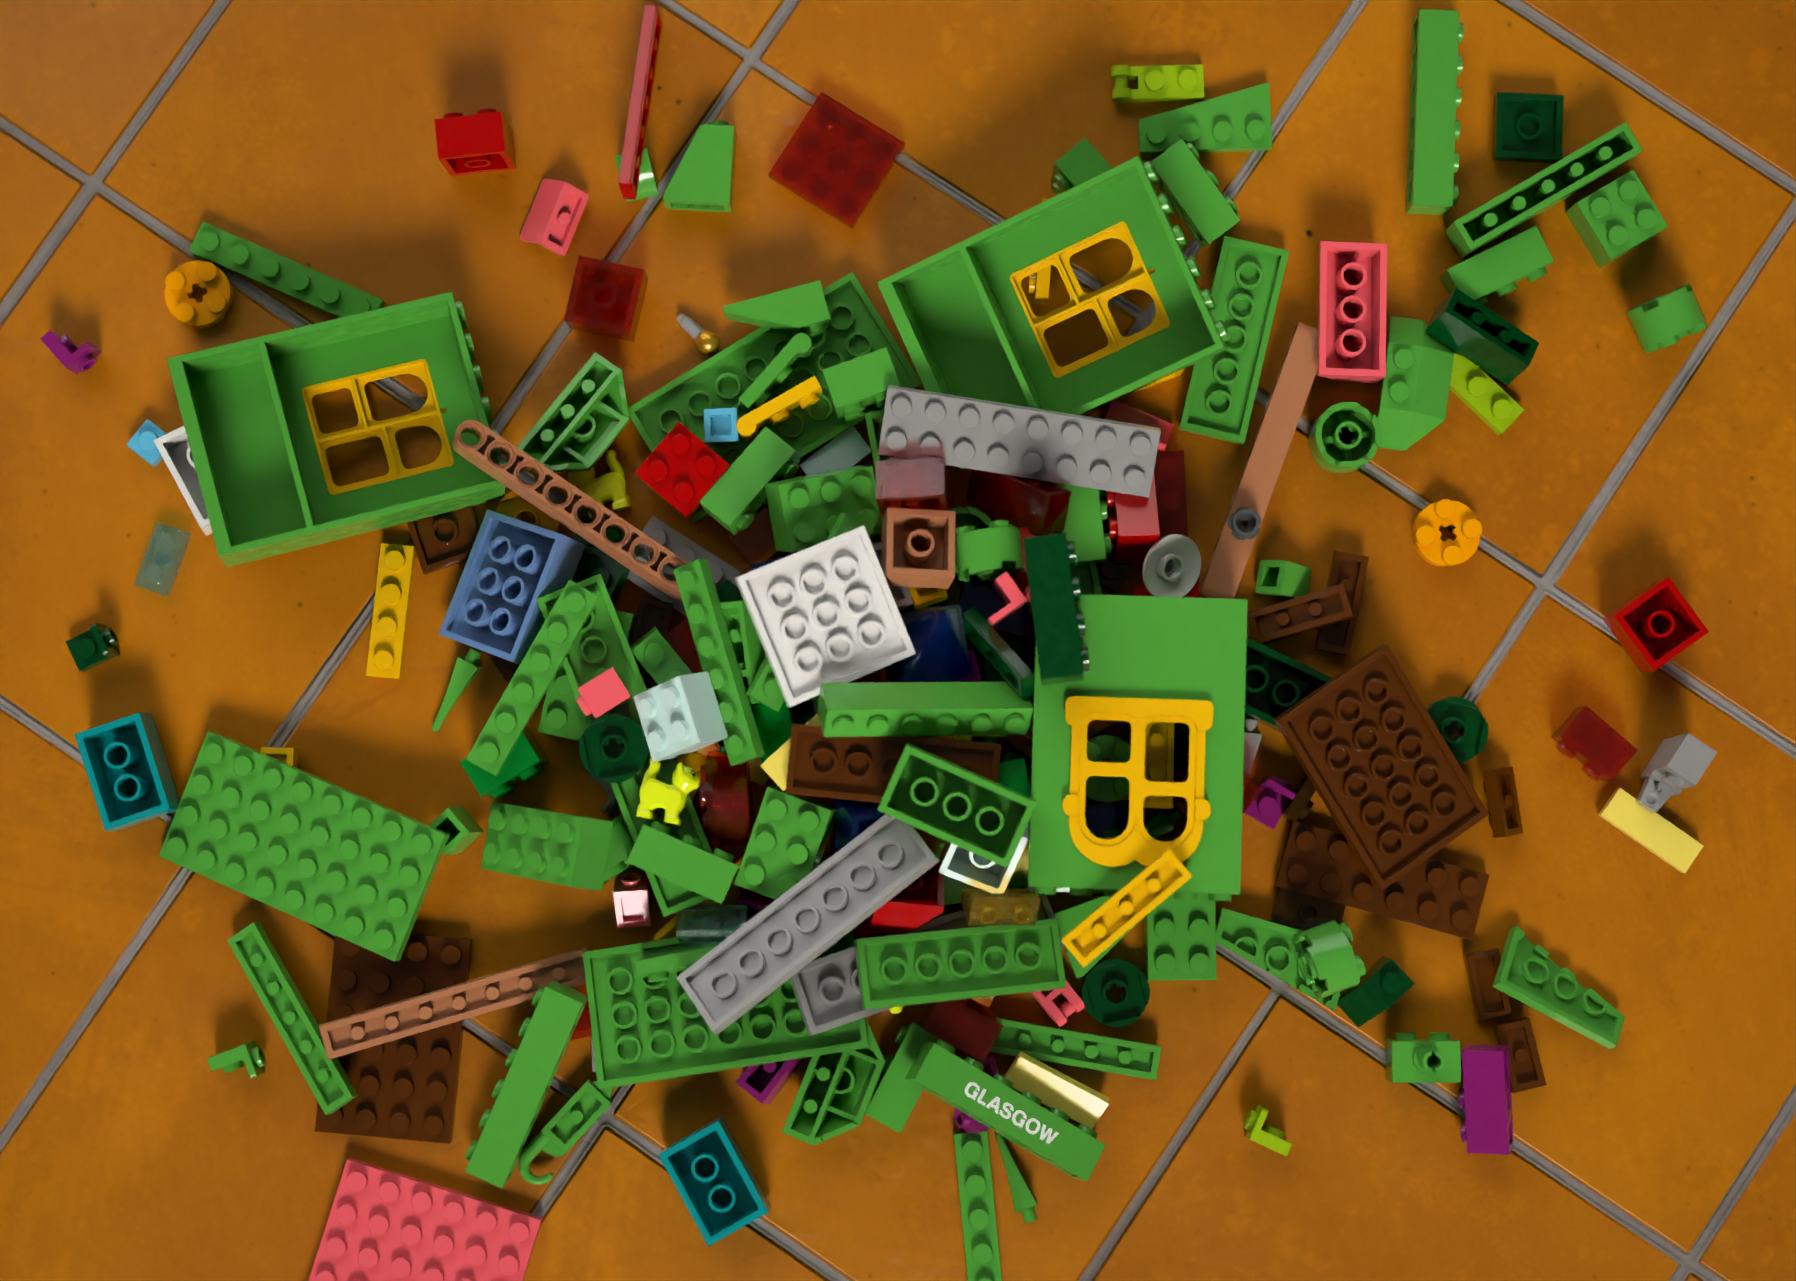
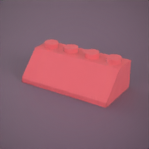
M1319 242L1318 376L1343 383L1376 384L1386 377L1387 244Z

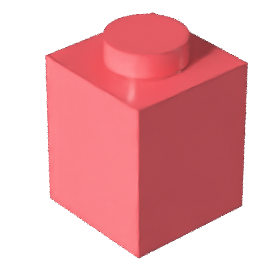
M611 667L579 687L577 690L581 696L576 698V701L586 716L592 713L596 719L631 698V695L614 668Z

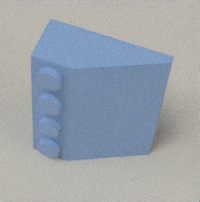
M487 509L439 635L520 665L545 622L537 598L565 587L569 579L573 580L586 545L563 534Z

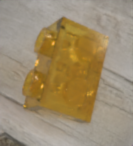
M962 889L961 903L968 925H1036L1040 897L1038 894L1030 893L1029 889H1005L1004 893H989L982 889Z

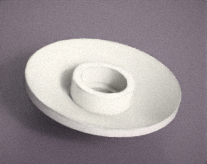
M1170 534L1153 544L1145 557L1142 571L1145 587L1151 595L1183 597L1193 588L1201 570V555L1195 542L1181 534Z

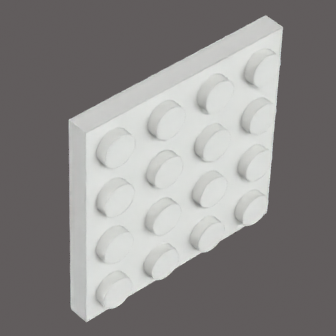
M864 525L735 577L787 707H792L818 696L821 683H848L916 654Z

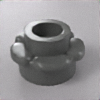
M1240 507L1236 509L1235 514L1229 516L1228 527L1232 530L1231 533L1236 539H1253L1260 531L1261 518L1256 511H1252L1248 507ZM1242 521L1248 523L1247 527L1241 525Z

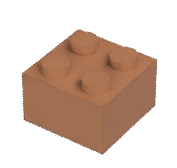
M887 507L882 519L881 568L889 586L949 589L955 578V511Z

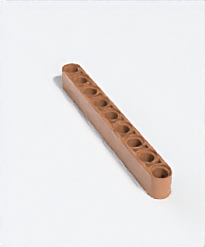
M1298 322L1293 331L1200 584L1199 598L1234 599L1256 537L1253 539L1245 538L1244 540L1236 539L1231 533L1232 530L1228 527V519L1231 514H1235L1236 509L1248 507L1259 514L1262 523L1318 370L1317 328ZM1242 521L1241 525L1247 527L1248 523Z
M466 420L458 426L453 437V448L461 457L683 605L677 581L667 580L662 573L663 567L676 569L688 564L686 561L476 420ZM465 432L473 433L478 439V444H465L462 441L461 434ZM493 452L503 453L506 456L507 463L504 465L495 464L491 460L490 454ZM522 471L531 472L536 479V483L532 485L523 483L520 480L519 473ZM551 490L559 491L564 497V503H553L548 497V492ZM580 509L587 510L592 515L593 522H581L577 517V511ZM605 530H617L621 536V541L618 543L609 541L605 535ZM634 549H645L648 552L649 561H639L634 555Z

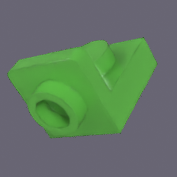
M255 1041L207 1058L211 1072L223 1068L224 1074L243 1067L242 1060H244L250 1078L265 1073V1054L260 1046H256Z

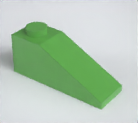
M820 280L722 306L727 320L797 334L806 332L808 336L821 334L826 331L827 326L832 325Z
M744 600L720 602L747 692L766 653ZM748 696L750 704L760 703Z

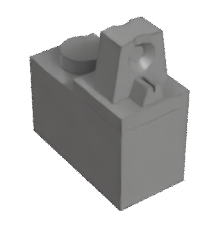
M1689 733L1664 739L1640 776L1644 783L1635 802L1651 813L1657 812L1671 796L1679 795L1685 788L1696 786L1717 752Z

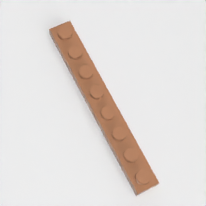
M587 946L320 1024L319 1029L328 1060L532 1000L540 986L545 988L551 980L570 988L586 984L582 952L588 951Z

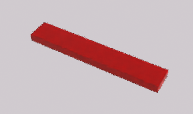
M653 5L644 6L618 179L623 199L635 200L638 192L662 30V21L658 8Z

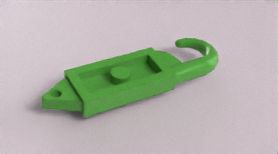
M590 1079L583 1084L522 1151L518 1161L520 1175L525 1181L535 1185H542L554 1177L551 1172L544 1176L534 1175L530 1170L531 1161L541 1150L555 1157L565 1155L613 1103L611 1097L614 1087L598 1089L597 1080L591 1081Z

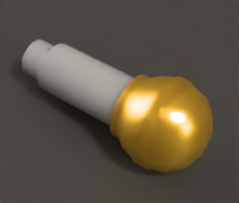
M684 313L677 317L676 320L680 323V326L696 340L695 342L701 352L711 354L718 349L719 338L715 333L702 329L692 318Z

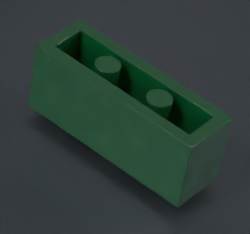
M1457 288L1436 307L1425 329L1427 333L1506 385L1510 384L1530 365L1539 345V342Z

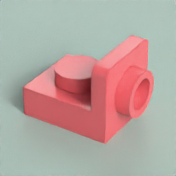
M626 873L616 877L613 894L617 928L651 926L652 915L647 874Z

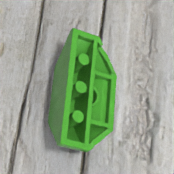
M1395 316L1389 317L1386 337V377L1380 381L1376 416L1382 428V443L1379 448L1406 451L1445 421L1454 353L1444 343L1425 331L1427 324L1424 320Z
M595 352L523 438L517 448L553 472L590 471L630 422L622 370Z
M868 1020L867 1026L871 1048L811 1057L782 1133L814 1146L861 1126L886 1062Z

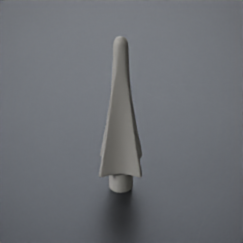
M1245 718L1243 804L1251 769L1262 738V734L1256 733L1258 721L1251 718Z

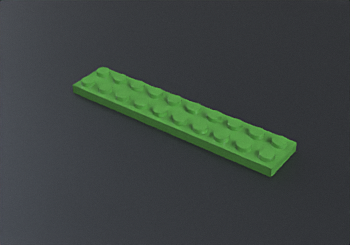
M598 574L577 583L600 596V599L562 664L576 698L581 696L577 690L579 687L613 667L631 695V698L603 715L621 714L633 719L642 728L633 696L647 691V688L602 576ZM564 588L537 598L545 620ZM581 709L588 727L595 720V717L592 713L586 716ZM616 738L609 739V745L604 747V752L611 753L613 759L618 758L619 751L624 750L623 743H617ZM648 751L643 768L634 777L623 782L610 783L634 844L643 824L650 826L653 821L636 816L637 808L640 804V787L644 774L650 765V751ZM675 758L660 761L661 767L656 776L657 780L669 785L672 784V775L677 767ZM689 794L681 811L680 817L682 821L680 826L663 822L665 809L657 808L655 810L657 814L656 821L672 828L669 835L681 840L684 834L703 842L701 849L712 853ZM645 871L663 917L709 899Z

